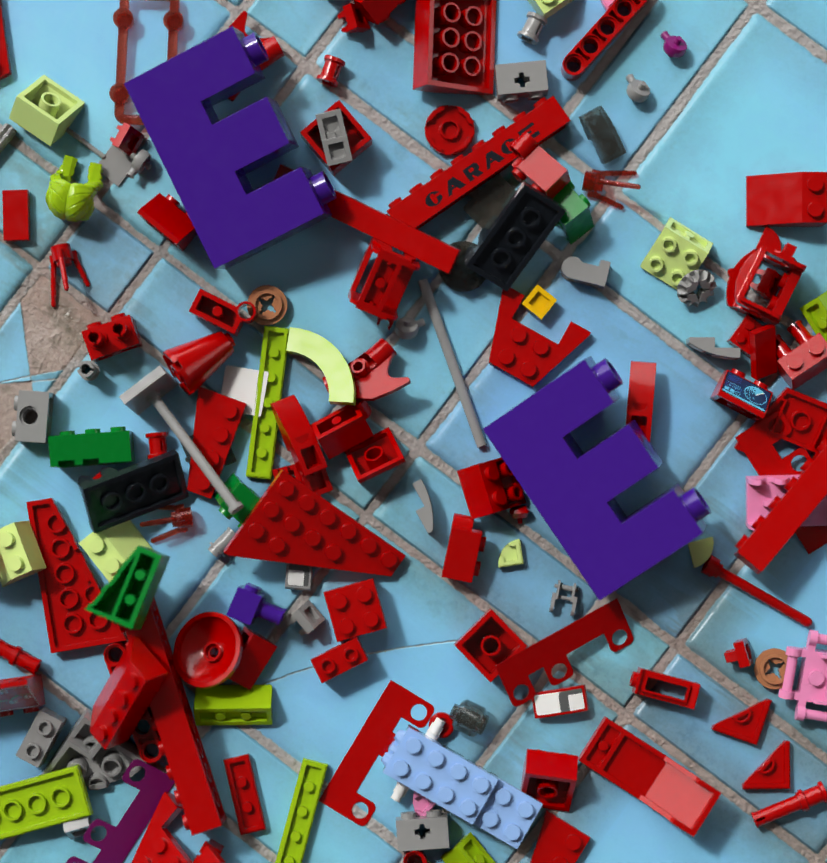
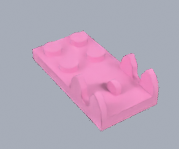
M801 474L746 476V527L754 530L751 526L760 515L765 518L771 511L768 505L776 496L782 498L787 492L784 486L793 476L798 479ZM827 495L801 526H827Z

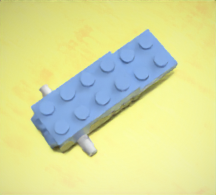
M436 717L434 723H431L426 734L411 725H408L405 731H397L394 736L395 740L390 744L389 751L385 752L381 759V762L384 764L383 773L398 781L391 796L393 800L400 803V800L410 788L470 824L480 827L518 849L541 809L542 802L500 779L494 773L488 772L482 766H477L475 762L465 759L463 755L437 741L443 730L442 727L446 723Z

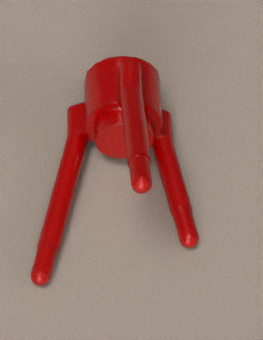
M69 243L57 244L50 248L52 253L49 256L51 264V306L53 308L56 307V265L61 270L65 291L69 290L66 267L72 265L71 261L74 262L85 286L90 287L89 280L78 259L77 251H72Z

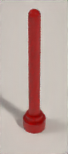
M711 555L704 563L701 573L708 577L713 576L716 578L719 576L803 626L809 627L812 625L810 617L723 568L720 559Z

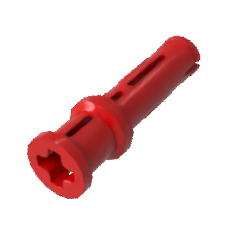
M819 781L814 787L804 791L801 789L797 790L795 796L752 812L751 816L756 827L759 828L762 825L799 810L807 812L810 811L812 806L822 802L827 804V792L822 782Z

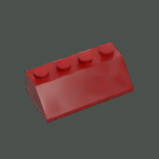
M137 636L132 637L93 705L90 733L105 750L128 741L168 674V671Z

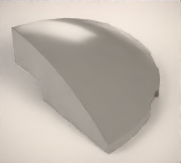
M87 707L63 740L42 774L80 764L88 790L107 788L110 783L121 780L133 760L145 761L142 760L138 749L129 740L105 750L90 733L92 710ZM136 766L132 768L129 774L130 778L143 767Z

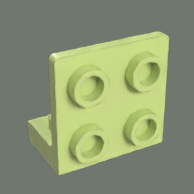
M670 217L640 267L677 290L680 280L686 274L699 269L709 254L713 243Z

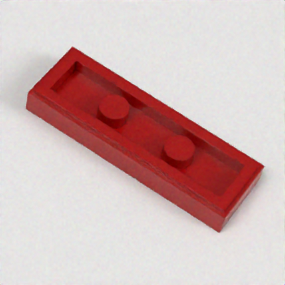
M249 753L224 759L240 834L244 835L265 830L266 824Z

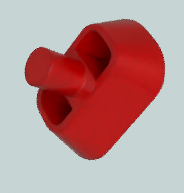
M515 506L509 512L512 518L517 519V522L521 524L523 523L522 518H527L530 510L527 506Z

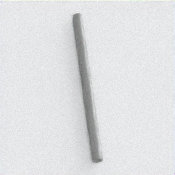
M422 279L418 281L420 290L477 448L487 445L428 279Z

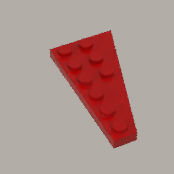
M54 498L26 502L29 521L47 567L39 571L38 576L51 653L128 640L125 633L121 632L118 623L85 610L102 592L101 587Z

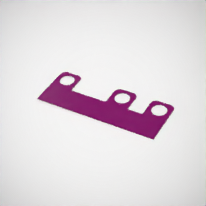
M135 759L130 763L122 779L125 783L140 791L116 827L96 819L85 832L83 840L101 849L93 863H123L151 820L163 793L169 792L175 783L174 780L170 781L166 773L139 759ZM136 766H142L145 769V776L140 781H133L129 776L131 769ZM96 826L105 827L107 832L104 839L100 841H94L90 836L92 829ZM73 856L70 857L66 863L88 862Z

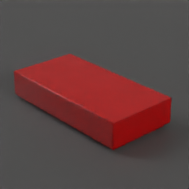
M2 190L3 241H30L29 190Z
M767 324L749 331L751 377L758 380L777 373L775 326Z

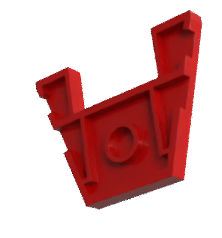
M511 287L508 291L502 289L489 363L527 385L534 387L589 337L591 332L571 321L559 344L512 319L525 295Z
M785 387L769 405L764 419L774 412L780 411L778 417L769 422V431L778 438L814 452L812 457L814 460L819 454L816 448L827 438V403ZM782 413L792 427L791 433L787 436L781 435L785 428L784 422L780 419ZM763 419L755 421L752 426L762 421ZM737 442L734 448L744 452Z
M164 792L131 863L226 862L212 846H207L198 858L192 862L167 829L183 810V807L181 805L178 806L171 792Z

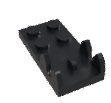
M523 181L489 229L483 228L480 231L477 246L475 248H468L464 258L465 266L505 291H508L565 214L566 208Z
M175 449L119 471L111 467H104L101 469V477L98 479H92L91 476L85 475L78 479V486L83 497L89 525L95 534L189 497L179 454Z

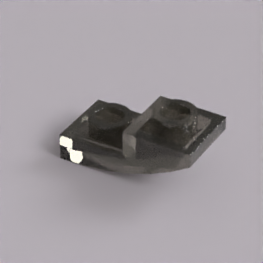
M598 106L579 116L587 139L592 140L601 163L606 164L626 153L614 125L602 106Z

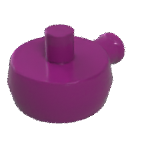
M667 31L661 34V38L664 40L663 49L669 57L680 58L686 53L687 44L682 37L670 36Z

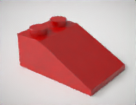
M793 172L746 176V227H822L827 223V172Z

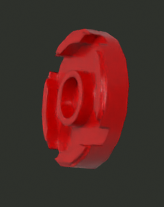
M440 106L432 111L425 124V137L429 146L437 153L446 156L458 155L465 151L472 143L475 133L474 121L470 114L459 106Z

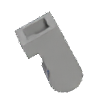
M571 256L563 261L560 272L564 279L603 289L611 262L600 260L598 266L583 263L579 258Z

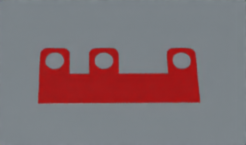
M780 411L774 412L735 437L759 476L802 474L803 471H796L792 468L791 461L797 455H802L806 459L810 457L806 449L798 448L781 459L773 446L781 438L774 436L768 429L769 422L777 418ZM782 413L780 419L784 422L785 428L781 435L787 436L791 433L792 427ZM800 526L795 532L808 554H811L827 543V526Z
M617 598L495 665L513 706L518 707L535 697L536 692L528 675L541 668H544L552 685H558L572 677L573 669L566 654L600 635H605L613 652H617L633 642L634 637ZM618 630H624L627 633V639L621 645H616L612 641L613 634ZM562 663L566 666L567 672L564 677L556 679L552 676V668L556 664ZM518 685H526L529 688L528 696L522 700L516 699L513 694L514 689Z
M390 680L319 801L360 826L366 825L376 807L373 802L357 793L358 788L377 756L383 757L385 752H388V747L395 740L394 736L396 735L392 731L402 717L413 725L423 728L434 712L433 705ZM422 704L426 707L427 715L423 720L412 718L411 708L414 705ZM363 802L368 806L366 817L359 819L353 815L352 807L355 803Z

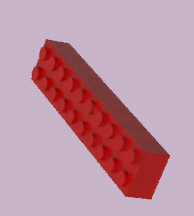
M154 597L141 630L130 629L120 624L119 627L122 633L126 632L129 641L126 642V648L132 637L137 636L168 671L166 678L149 704L153 716H150V722L153 730H158L161 739L158 741L160 753L162 756L166 755L169 763L166 766L169 780H174L177 788L174 791L178 806L182 805L185 815H182L184 827L186 830H190L193 836L222 826L227 817L181 677L175 668L173 652Z

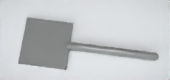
M67 128L66 132L102 158L98 163L103 165L102 175L119 187L126 178L127 172L131 169L133 160L113 145L106 154H103L73 130Z

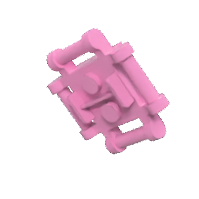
M809 630L806 647L787 646L785 653L788 655L783 686L779 689L778 697L787 700H797L794 714L795 720L804 721V719L827 722V712L806 709V702L827 706V650L816 649L817 644L827 645V635L819 634L816 630ZM802 657L797 689L792 690L797 659Z

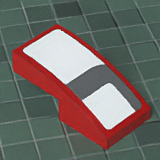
M585 685L537 691L532 699L535 719L589 710Z

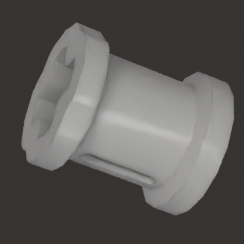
M528 11L522 31H518L517 36L529 44L537 45L539 42L538 36L548 20L542 15Z

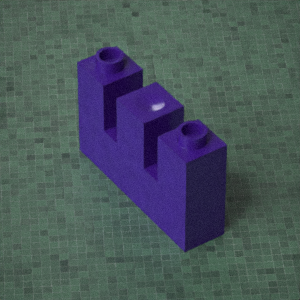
M233 26L124 83L214 269H228L332 216L327 203L337 199L335 191L323 171L313 176L311 170L304 167H299L253 190L246 176L247 173L299 146L277 101L267 96L219 121L213 106L265 79L259 65L269 60L265 47L255 32L245 37L243 32Z
M590 356L483 428V431L600 601L703 534L707 527L703 518L709 515L711 510L695 487L684 493L677 483L629 516H626L614 497L658 469L663 461L635 420L585 453L576 443L570 432L620 399L614 390L623 384L621 377L606 358L596 364Z

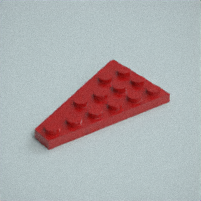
M283 469L277 474L223 550L228 556L383 576H392L406 556Z

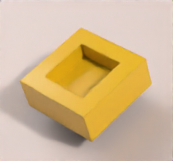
M537 284L521 305L538 319L542 320L557 299Z

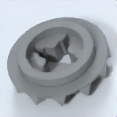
M694 270L686 274L677 286L679 300L688 307L690 305L698 307L702 301L707 303V298L714 295L713 289L717 287L713 275L706 270ZM699 283L702 288L698 289V293L695 294L694 290L697 289Z

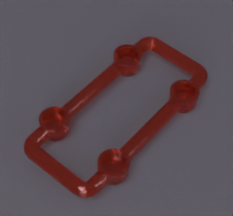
M119 0V9L113 14V22L118 27L116 83L110 88L109 96L115 103L114 115L119 123L144 125L139 115L124 114V106L130 100V95L124 85L126 83L128 29L134 24V16L129 10L130 0ZM153 0L170 2L169 11L163 18V23L168 30L167 60L177 56L178 32L184 27V18L179 12L180 1Z

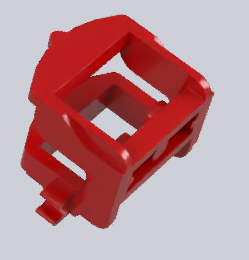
M372 237L349 289V301L355 304L356 308L377 316V325L383 319L388 320L389 324L387 327L390 330L394 321L398 318L397 308L414 270L419 271L420 269L419 260L405 252L402 255L392 250L390 245ZM372 252L378 255L361 293H358L356 289Z
M787 243L781 252L764 245L759 250L754 249L742 257L734 268H730L727 271L729 276L726 287L727 306L773 326L779 324L786 305L807 267L797 262L793 257L797 247ZM762 260L785 271L777 284L780 287L777 296L772 295L766 308L744 298Z

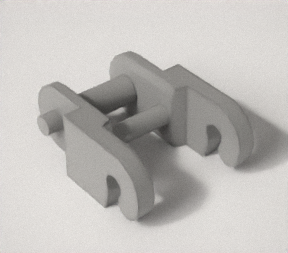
M558 580V584L554 585L557 588L556 593L552 592L549 612H553L555 599H563L572 602L570 616H574L578 598L574 595L575 592H578L579 588H576V583L573 586L561 584V580ZM560 589L571 591V597L559 595Z

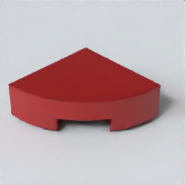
M765 226L755 249L759 250L766 245L781 251V242L778 235L770 227Z

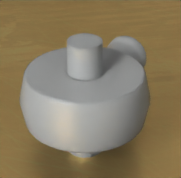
M633 74L626 76V80L629 83L626 89L627 95L632 101L644 102L650 94L649 86L644 81L636 80Z
M142 149L138 154L134 152L131 154L130 158L133 161L127 176L133 179L137 173H141L145 168L151 169L152 165L149 163L151 154L148 151Z
M409 317L401 318L395 325L396 335L401 339H412L416 337L419 328L425 326V321L423 318L417 321Z

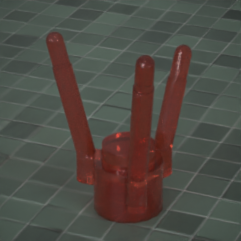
M592 169V172L585 171L582 190L588 191L587 197L596 198L622 210L624 209L622 204L597 193V191L602 192L603 185L630 189H640L641 185L607 180L603 177L635 176L637 171H600Z
M184 504L167 505L159 509L175 511L171 512V517L140 523L141 527L172 523L173 527H178L152 538V543L178 533L188 532V527H194L191 507H184Z

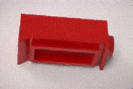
M638 667L637 672H632L629 686L633 687L632 692L635 694L695 709L701 684ZM648 677L687 687L684 700L646 690Z

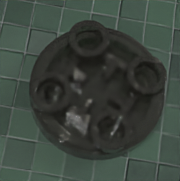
M468 241L450 244L461 251L450 274L439 269L442 281L450 289L458 292H470L477 289L486 278L466 267L464 262L468 248H475L477 245Z

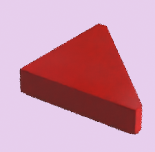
M764 699L713 724L711 729L757 745L772 700Z
M784 740L742 783V789H790V741Z

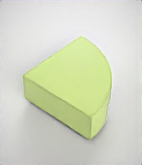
M713 537L687 544L693 568L701 566L711 556L714 546Z
M520 539L509 542L502 549L498 559V568L524 564Z

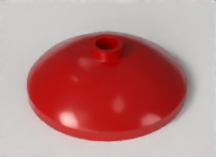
M204 612L191 618L180 630L174 645L173 659L180 677L188 684L198 688H212L225 682L235 672L242 656L243 641L241 632L231 618L218 612Z

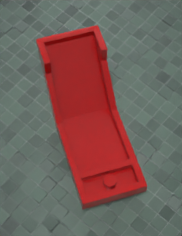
M605 716L578 757L581 763L632 794L693 837L721 795L720 791Z

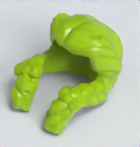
M65 155L60 169L53 175H50L49 188L45 197L49 210L59 219L70 222L87 221L94 211L93 199L97 191H100L103 187V182L101 181L103 179V165L91 162L88 167V182L85 184L70 183L71 176L75 173L74 169L78 159Z

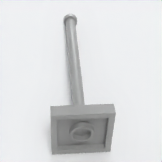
M158 366L120 395V399L137 415L153 404L229 507V513L231 515L236 514L244 505L241 501L235 499L161 399L178 384L164 368Z

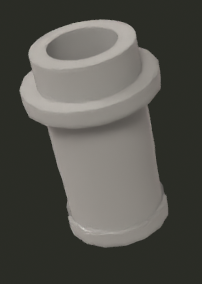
M82 361L78 365L79 370L77 372L84 380L92 381L98 377L100 371L99 366L95 362ZM90 366L92 371L86 374L85 370Z
M228 527L214 543H209L211 546L208 550L218 559L221 556L225 557L223 550L233 538L235 532Z

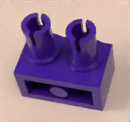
M246 583L245 586H238L226 616L248 625L253 624L255 619L260 617L279 626L287 609L267 602L266 595L261 593V587Z

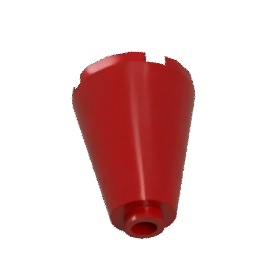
M222 331L167 349L163 352L164 355L162 356L172 376L177 377L181 382L179 386L186 394L191 395L234 353L233 347L235 342L229 333L224 334Z

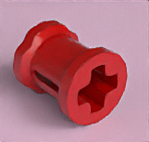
M325 55V64L321 74L317 75L316 79L327 86L338 87L337 79L341 68L345 67L346 63L340 58Z
M168 432L145 434L149 440L150 454L147 455L148 459L168 452L166 437L169 436Z

